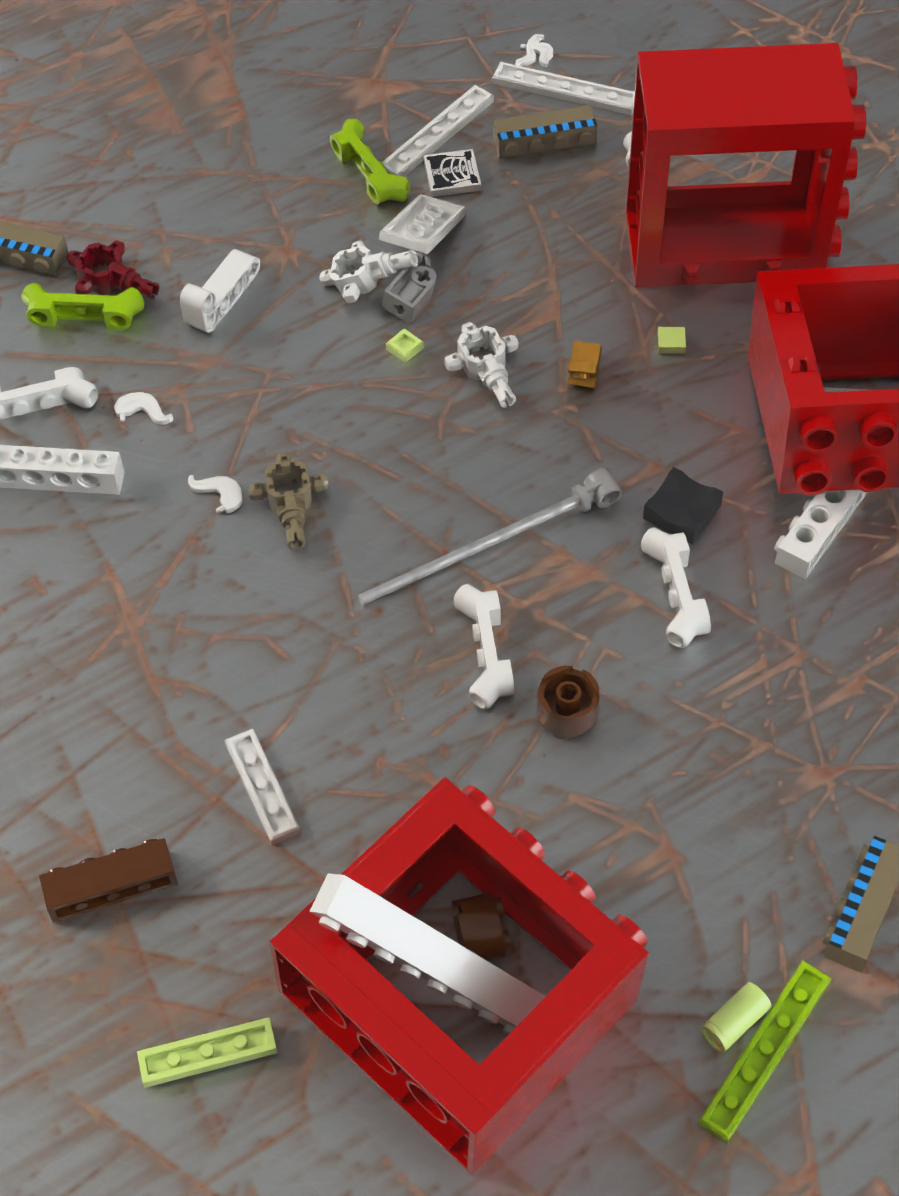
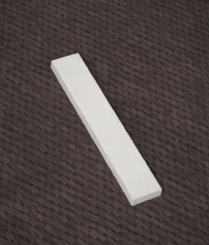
M504 62L499 63L492 77V84L582 105H591V107L630 116L633 115L635 95L633 91Z
M474 85L382 162L386 172L404 177L424 161L423 155L433 154L494 102V95Z

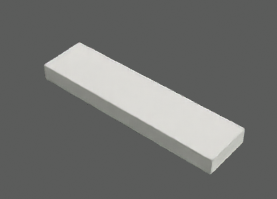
M254 729L226 739V747L271 845L301 833L300 827Z

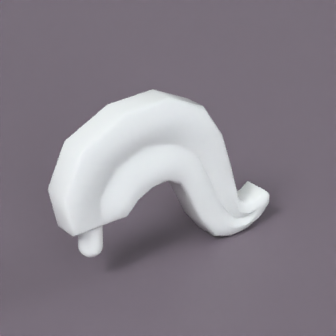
M129 393L118 398L114 405L116 416L120 417L122 422L125 421V416H131L138 411L146 412L151 420L159 425H166L174 420L173 414L164 415L157 400L148 393Z
M190 475L188 478L189 487L193 492H217L220 494L219 501L221 506L216 509L217 513L226 511L228 514L237 511L243 504L241 487L236 480L228 476H216L199 481L195 480L194 475Z

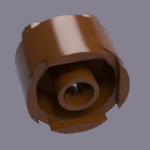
M567 665L548 671L542 678L537 693V715L544 728L551 732L554 737L565 739L567 737L579 736L596 724L599 707V686L592 674L584 669L579 671L573 669V666Z
M489 892L451 901L452 908L458 907L459 911L456 916H453L458 944L486 961L505 958V951L512 949L508 930H502L500 918L504 916V909L500 896L493 898L492 893Z

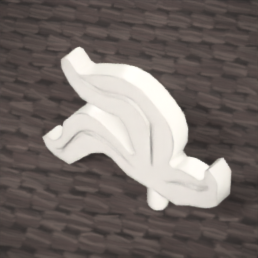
M535 34L528 40L527 44H520L521 49H526L527 55L517 59L515 65L529 66L535 63V53L540 54L539 64L547 67L548 61L553 57V48L548 43H539L544 41L545 36Z

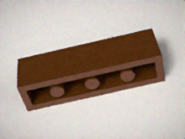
M165 838L159 840L149 839L139 846L129 849H116L109 855L99 858H86L80 861L79 864L65 868L56 867L45 874L39 875L46 908L53 923L178 885Z

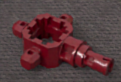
M118 240L113 241L109 246L98 242L89 244L83 252L72 250L66 257L67 262L76 268L79 281L75 285L76 294L89 295L93 291L105 295L112 293L115 288L123 292L133 287L142 295L154 299L155 295H158L160 286L156 282L141 278V275L134 268H127L123 265L122 256L125 253V245ZM106 263L108 271L103 270L102 273L97 272L94 274L92 266H103Z

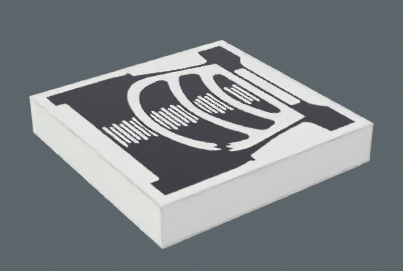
M473 149L423 155L431 197L482 191Z

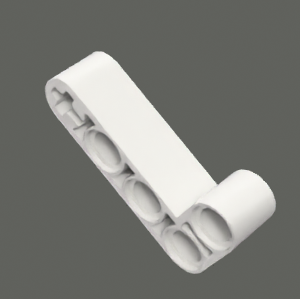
M233 249L202 288L188 283L180 294V306L184 323L211 333L258 274L260 259Z

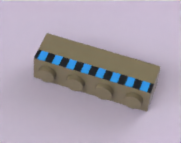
M591 105L493 119V139L499 159L593 145L597 143V122Z
M0 221V263L31 269L40 273L58 274L69 253L64 235Z
M875 835L870 846L865 844L862 846L856 861L862 864L859 873L852 870L845 889L851 892L847 900L841 897L834 916L839 918L836 927L829 925L822 942L828 945L825 958L860 973L863 971L899 882V845Z

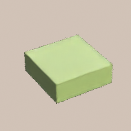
M658 327V354L686 353L685 327Z
M405 328L386 343V350L404 363L408 362L424 348V342Z

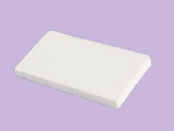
M420 194L380 231L379 240L428 254L466 216L467 208Z

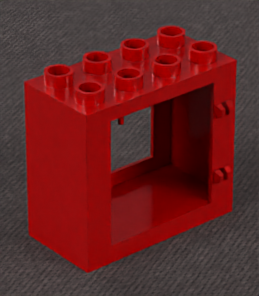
M839 43L638 52L626 202V217L635 288L756 282L758 271L826 268L828 257L840 256L842 246L841 229L839 225H835L836 220H846L849 215V191L847 187H843L844 181L855 180L857 177L856 147H851L852 140L864 139L867 120L865 106L863 104L852 105L851 100H855L858 88L857 69L855 66L843 65ZM795 150L790 181L667 186L670 156Z
M899 264L758 271L748 361L779 494L802 493L804 495H818L825 491L861 490L863 492H875L882 488H898L899 389L825 393L822 381L899 376Z
M444 777L340 875L347 876L414 916L459 872L482 894L491 892L493 898L500 896L504 913L570 970L480 1065L368 962L375 952L374 949L367 945L365 948L356 946L346 940L348 934L339 929L338 932H334L319 924L321 918L309 912L315 899L269 942L278 991L473 1176L636 1003L649 952L644 949L648 944L647 938L637 924L621 914H618L611 920L592 904L596 899L595 893L581 876L571 870H566L560 876L542 861L545 857L544 849L531 833L521 827H516L510 833L492 817L496 813L495 808L482 791L472 785L466 786L461 791ZM420 883L423 887L410 898L409 896L417 889Z

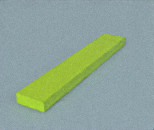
M802 960L698 1120L699 1126L725 1143L729 1142L830 984L831 977Z

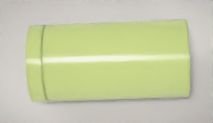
M747 982L700 1027L701 1033L713 1048L724 1053L771 1008V1002L758 986Z

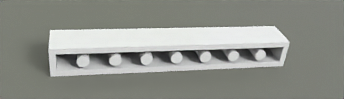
M328 873L309 911L321 918L319 924L334 932H338L340 929L347 933L346 940L361 948H365L367 945L374 949L373 955L376 958L392 964L393 961L402 966L400 971L414 979L422 977L428 981L426 986L429 989L445 995L446 992L454 996L452 1002L468 1010H471L473 1007L480 1011L478 1017L494 1025L497 1022L504 1025L503 1032L508 1035L545 998L543 994L345 875Z

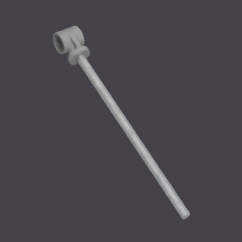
M607 469L595 470L584 480V487L577 484L571 488L572 497L358 595L359 601L362 606L575 507H578L583 513L589 511L591 504L594 502L599 508L610 507L620 499L622 490Z

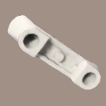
M75 367L55 370L56 379L4 392H2L0 386V420L67 403H73L88 409L97 401V387L95 384L86 381L83 372Z
M656 527L648 529L641 541L642 552L663 563L664 583H669L671 589L669 590L670 605L672 608L676 607L677 615L666 629V637L672 645L685 648L696 635L708 634L711 631L710 616L705 598L692 599L683 567H688L689 545L684 532L667 534Z
M465 584L457 590L454 596L455 609L476 621V624H472L474 642L480 641L481 649L476 650L478 666L485 669L470 687L469 695L471 701L476 706L482 709H489L499 697L515 694L510 659L498 661L492 626L501 625V608L497 590L481 592L472 585Z

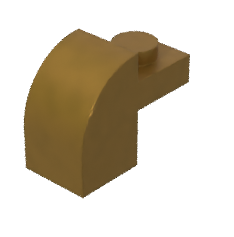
M574 341L572 357L568 363V384L596 387L602 352L601 344Z

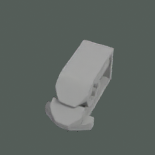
M415 251L418 265L416 267L404 268L385 289L381 304L382 308L409 324L431 299L436 283V272L433 267L430 268V258L419 251Z

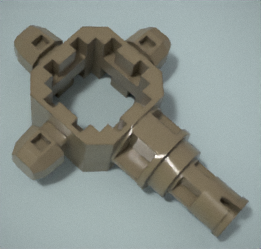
M283 452L278 454L276 458L277 463L270 464L264 470L266 483H252L248 486L251 500H264V498L268 497L270 510L278 514L279 521L286 529L288 548L296 550V542H298L299 549L306 545L303 526L307 518L306 510L312 505L311 491H325L329 486L326 474H313V476L309 477L307 464L300 460H293L290 453ZM293 479H297V483L302 482L303 488H298V493H294V490L285 491L284 495H280L279 491L275 492L274 486H279V481H283V484L292 483Z

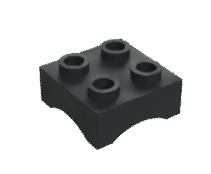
M673 467L658 491L644 505L643 519L671 534L684 532L687 542L693 544L720 508L723 491L715 487L702 485L689 478L683 471Z

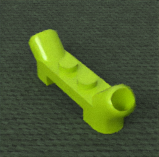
M347 119L341 131L330 135V144L336 156L342 163L350 160L354 162L366 177L367 194L375 204L378 205L386 200L399 202L407 200L410 192L409 179L404 176L388 174L383 163L380 160L377 161L368 145L365 146L362 142L365 134L364 125L357 119Z
M32 283L23 289L21 295L23 303L28 307L26 312L27 319L35 325L55 327L57 319L105 321L107 329L125 330L131 326L132 317L144 310L145 304L141 293L133 287L128 288L117 296L48 293L40 284Z

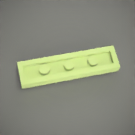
M270 1017L137 1051L142 1082L145 1088L278 1053Z

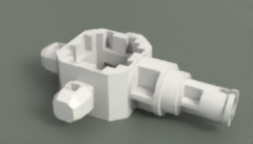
M360 240L354 242L351 249L338 252L333 257L331 269L322 271L319 279L324 286L335 285L347 303H354L360 294L371 292L377 286L378 279L389 278L398 269L416 267L418 265V258L413 249L395 255L384 251L372 255L364 242Z
M471 322L463 324L462 334L457 340L458 353H452L444 358L447 370L456 371L463 367L468 378L474 380L481 379L486 388L494 391L502 408H507L505 401L508 402L509 406L516 402V396L508 385V372L505 369L506 354L518 348L519 343L516 336L508 335L500 338L495 328L488 326L477 328ZM482 346L484 349L489 348L490 351H494V355H485L481 360L479 357L474 358L473 355H469L470 350L473 353L479 351Z

